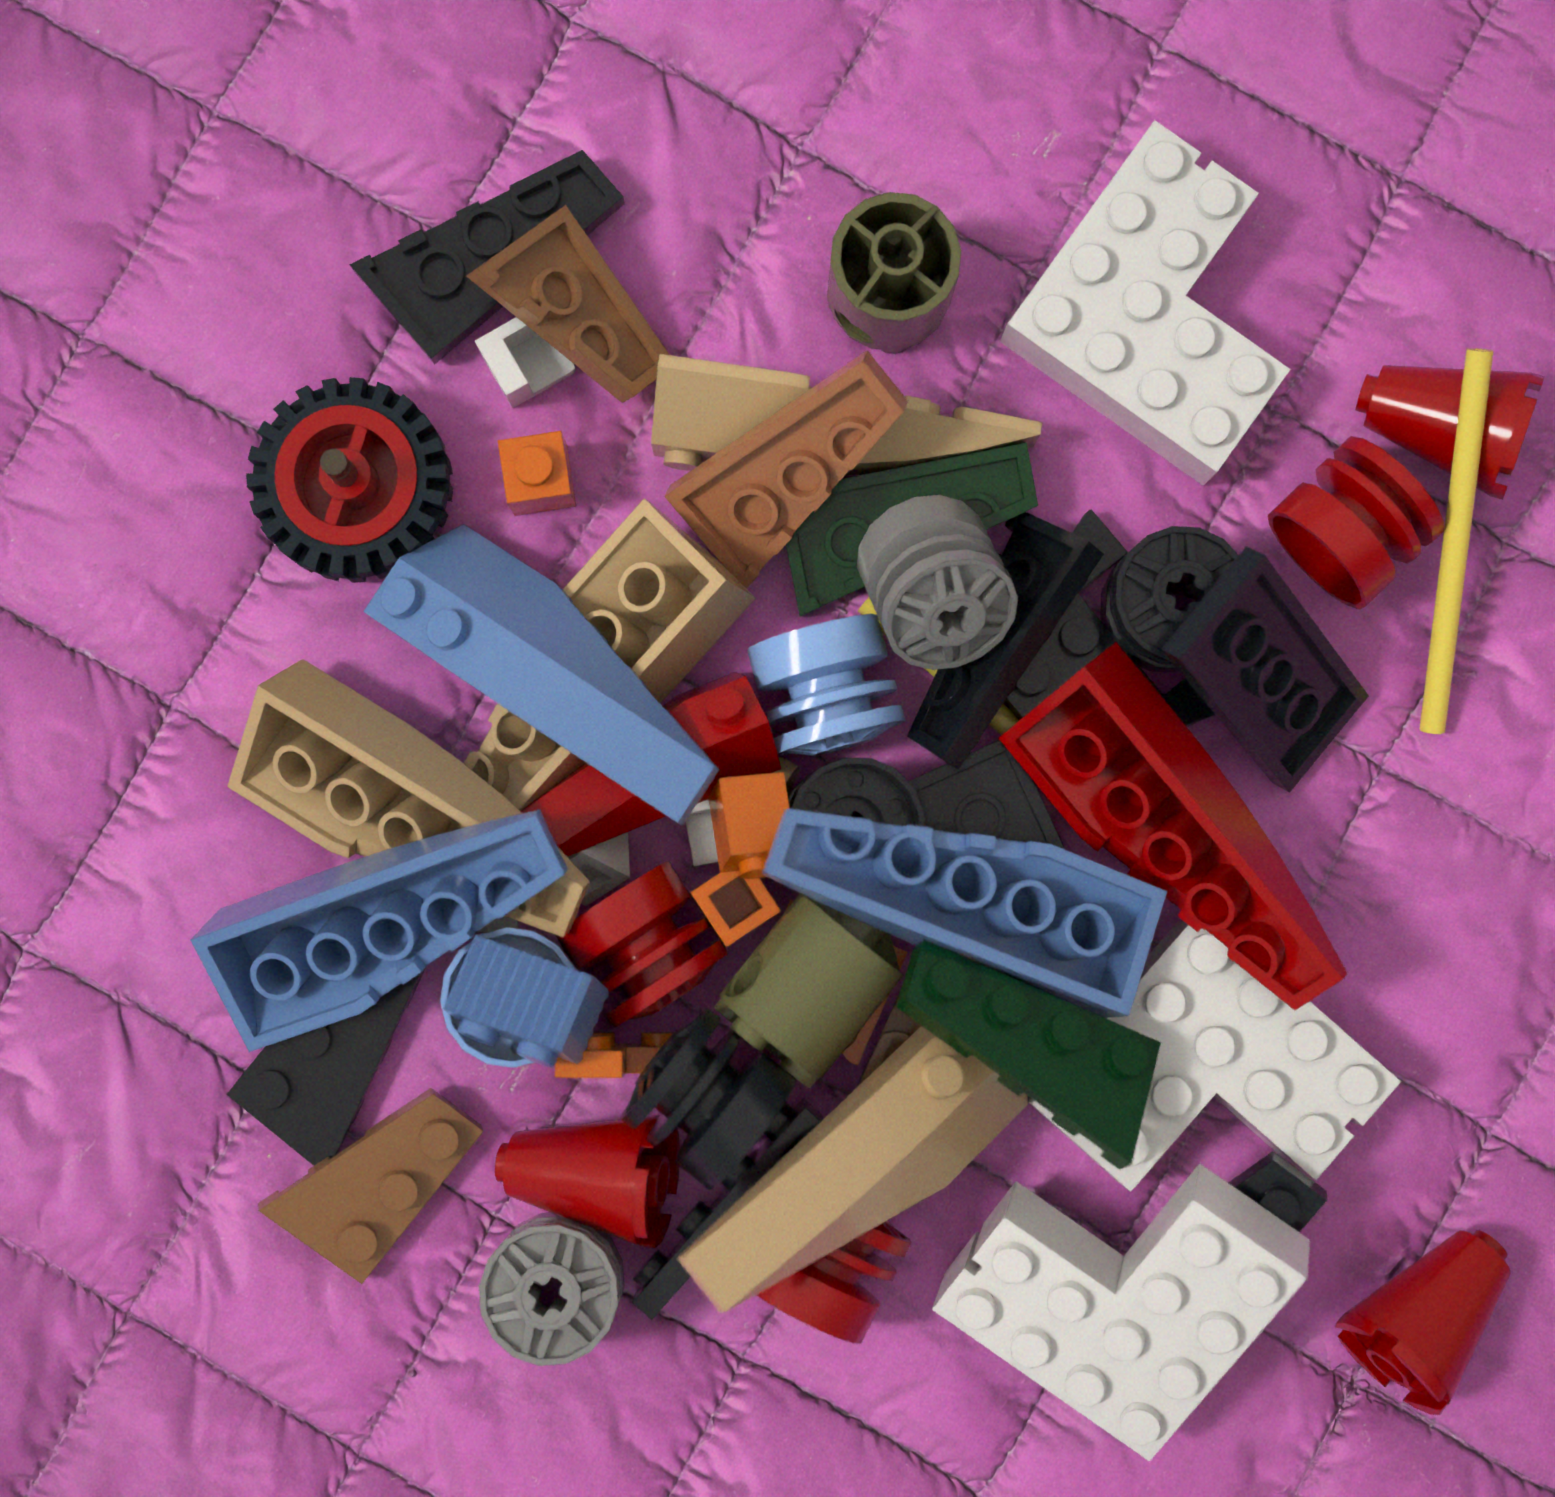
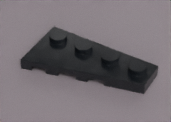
M581 150L510 185V190L482 204L477 201L457 211V216L425 232L420 229L398 240L399 245L372 258L370 255H367L349 265L435 365L503 307L466 277V275L565 205L586 235H588L625 204L624 197L589 156Z
M426 967L420 974L405 984H399L380 997L376 1004L359 1015L264 1047L226 1095L313 1166L328 1156L331 1159L340 1153L339 1150L360 1111L365 1100L364 1096L379 1064L382 1063L392 1042L391 1038L405 1008L409 1006Z

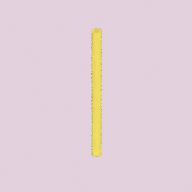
M1466 349L1419 727L1420 731L1430 734H1443L1446 730L1494 352L1489 349Z

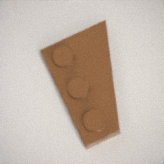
M566 205L466 275V277L622 403L636 396L657 379L659 354L670 355Z
M430 1088L365 1131L364 1137L331 1159L328 1156L308 1169L307 1175L280 1193L277 1190L258 1203V1211L356 1281L363 1284L483 1133V1128L481 1124Z

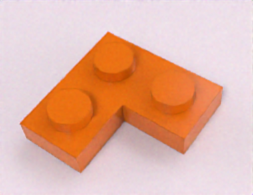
M593 1031V1035L588 1039V1047L583 1051V1058L579 1064L557 1058L555 1078H623L625 1074H641L654 1055L674 1032H641V1044L615 1043V1032Z

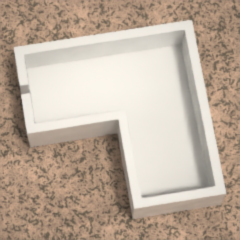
M1154 120L1007 323L1000 342L1204 486L1221 468L1291 369L1186 296L1259 193L1213 160L1205 170L1196 165L1201 152Z
M1180 919L1147 956L1129 1016L1106 1018L1161 1042L1132 1164L1119 1170L1101 1157L1102 1149L1080 1133L1072 1136L1051 1120L1054 1114L1029 1096L1028 1103L1119 1184L1131 1192L1213 1097L1278 1155L1309 1178L1317 1180L1354 1137L1345 1128L1349 1121L1363 1126L1401 1081L1310 1001L1297 1010H1293L1227 957L1228 947L1215 938L1213 934L1204 929L1196 932Z
M1200 1163L1124 1256L1016 1181L984 1221L981 1232H976L945 1271L932 1310L1150 1462L1306 1281L1308 1276L1310 1239Z

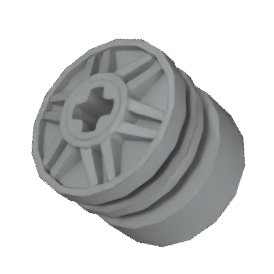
M943 495L913 497L890 507L869 526L858 547L857 569L893 652L910 665L931 670L959 667L983 657L1003 640L1015 620L1018 596L1012 579L1006 568H1004L999 554L994 550L992 541L979 515L961 500Z
M540 1213L518 1224L488 1259L479 1284L480 1313L492 1339L512 1357L538 1366L568 1364L591 1352L609 1332L624 1290L623 1260L610 1235L554 1213ZM553 1277L563 1283L559 1294L567 1301L556 1298L548 1306L538 1300L542 1289L534 1282L545 1285Z

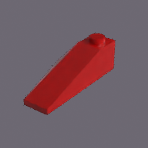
M733 672L676 695L663 705V708L673 715L720 769L698 803L708 799L719 778L767 774L781 770L769 721L745 675ZM588 763L583 764L521 810L522 813L535 810L541 811L557 847L567 857L667 816Z

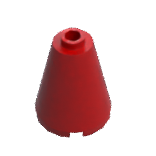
M1383 365L1378 377L1366 375L1355 411L1366 413L1364 427L1451 474L1464 369ZM1491 371L1476 489L1491 497L1503 500L1508 486L1495 483L1498 472L1511 476L1537 402V399L1524 395L1527 388L1540 391L1545 376L1531 372Z
M660 1115L647 1116L636 1129H631L619 1119L517 1131L512 1135L509 1143H502L498 1149L495 1161V1177L498 1182H503L504 1191L509 1197L640 1247L656 1248L662 1243L672 1214L660 1213L661 1207L665 1202L667 1194H677L679 1166L675 1164V1160L680 1150L678 1128L657 1146L651 1145L646 1141V1138Z
M1462 1230L1457 1231L1345 1312L1335 1324V1328L1343 1329L1338 1335L1341 1344L1355 1361L1384 1387L1392 1380L1398 1385L1409 1389L1410 1392L1403 1401L1427 1414L1440 1415L1450 1404L1509 1279L1511 1271L1505 1262L1508 1256L1506 1250L1497 1240L1483 1231L1476 1230L1473 1234Z

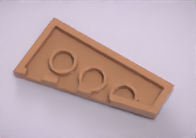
M867 350L672 483L664 497L721 564L747 589L774 554L777 555L791 540L794 532L813 511L815 512L831 495L832 489L845 474L855 468L903 414L908 400Z

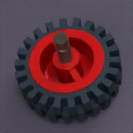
M350 377L349 384H340L336 378L321 380L323 385L321 389L313 391L307 385L295 391L299 399L291 405L282 400L273 409L278 414L274 422L270 425L263 421L257 431L263 439L259 448L251 446L248 460L254 464L253 473H246L247 488L253 492L254 500L249 502L253 514L260 519L263 525L260 528L267 538L282 553L309 572H316L326 579L339 581V578L349 579L352 583L366 582V577L375 575L379 579L386 578L399 557L409 552L411 553L420 546L434 540L433 534L438 526L444 528L448 518V514L445 511L447 501L452 502L453 487L450 484V475L453 474L451 462L446 455L444 449L446 447L432 423L417 408L415 403L404 394L399 396L390 386L377 382L376 386L368 385L364 378Z

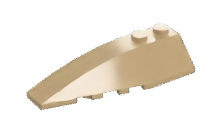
M659 354L651 438L654 456L664 457L663 464L667 467L686 471L693 470L812 388L809 386L810 376ZM905 395L904 397L908 402L903 414L855 468L849 470L845 476L864 475L1027 443V447L1032 448L1041 435L1042 422L968 407L955 408L953 410V417L940 415L941 407L931 402V400Z
M645 498L563 589L583 616L606 638L616 654L647 685L646 688L659 703L672 692L756 599L713 555ZM498 703L487 720L492 723V727L477 752H469L464 761L467 767L500 792L519 811L523 810L586 763Z
M304 659L258 685L227 786L326 850L348 859L355 853L366 857L434 835L522 814L500 792L441 746L402 719ZM559 849L568 868L565 875L505 916L564 937L570 932L590 881Z
M921 1026L677 1259L720 1313L726 1312L947 1187L1028 1105V1095L1022 1093L1017 1096L997 1081L999 1074L976 1057L971 1055L965 1058Z

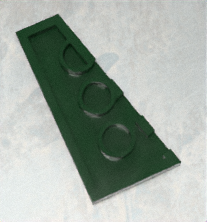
M1027 443L841 479L832 489L831 495L815 512L813 511L794 532L791 540L786 544L799 616L865 587L857 569L858 547L869 526L892 506L913 497L943 495L961 500L979 515L986 530L1037 507L1038 501Z
M922 940L913 948L896 1007L965 1058L973 1055L999 1074L997 1081L1017 1096L1025 1093L1054 1114L1051 1120L1072 1136L1080 1133L1103 1150L1101 1157L1121 1170L1131 1165L1161 1042L929 941Z

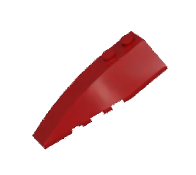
M1117 642L1079 670L998 738L1083 841L1097 852L1102 847L1130 868L1126 875L1167 891L1166 898L1181 909L1177 915L1196 932L1204 929L1213 934L1215 938L1228 947L1227 957L1293 1010H1297L1343 980L1348 974L1304 894L1240 795L1201 743Z

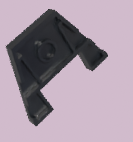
M1090 509L1083 515L1073 534L1090 541L1104 555L1004 703L1016 718L1021 720L1079 670L1117 642L1187 727L1215 716L1216 714L1186 678L1166 694H1163L1080 597L1079 594L1128 553L1093 510Z

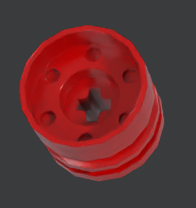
M1350 436L1333 452L1334 459L1327 458L1315 469L1316 479L1320 487L1302 482L1268 514V521L1280 545L1311 580L1340 602L1360 610L1366 607L1396 578L1395 566L1391 559L1406 564L1415 560L1421 554V545H1429L1444 532V520L1436 503L1422 484L1399 461L1370 441Z
M670 861L658 865L578 916L574 920L570 932L564 937L555 935L577 970L588 968L606 960L613 971L600 983L609 990L608 993L621 985L628 993L630 999L606 1014L614 1028L625 1021L652 1016L704 982L718 960L729 954L721 940L697 955L689 946L688 941L711 927L707 918L693 921L680 928L677 927L671 918L688 902L692 895Z
M885 1221L756 1295L782 1312L819 1331L850 1343L861 1344L880 1307V1302L858 1282L862 1274L875 1279L893 1281L897 1273L896 1269L873 1252L877 1248L895 1256L905 1257L912 1242L888 1221Z

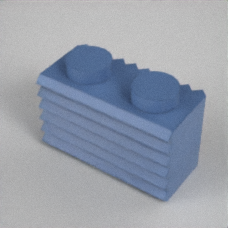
M475 935L443 1010L461 1021L457 1030L460 1034L495 1047L499 1036L520 1043L516 1051L518 1055L540 1065L554 1068L558 1057L575 1064H579L582 1061L583 1051L588 1047V1039L593 1035V1027L598 1023V1014L603 1010V1002L608 998L609 990L596 978L585 972L568 968L562 964H557L525 951H520L514 947Z

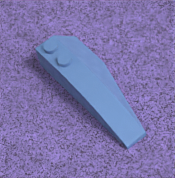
M464 524L420 546L413 552L398 558L363 611L364 613L681 825L685 823L720 769L673 715L663 708L646 688L647 685L631 667L623 662L610 647L606 638L583 616L572 603L573 600L559 585Z
M794 809L784 810L762 872L763 875L822 904L915 946L922 940L929 941L1104 1018L1129 1016L1167 894L1165 890L1048 843L1018 842L996 839V836L943 832L929 827L914 825L898 826L872 822L869 819Z
M535 810L460 828L387 849L220 908L190 941L248 1051L251 1052L361 1014L376 1004L379 998L401 983L405 984L420 974L431 962L449 950L452 952L473 937L475 932L494 919L502 918L565 875L568 868L541 811Z

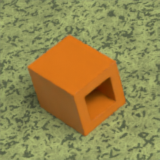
M562 431L497 440L506 501L514 516L577 507L568 447Z
M784 772L719 778L708 799L720 873L739 871L740 877L743 879L767 877L762 874L782 814L784 810L790 809Z
M739 871L719 872L690 892L695 903L725 947H728L781 911L760 878L743 879L740 877Z

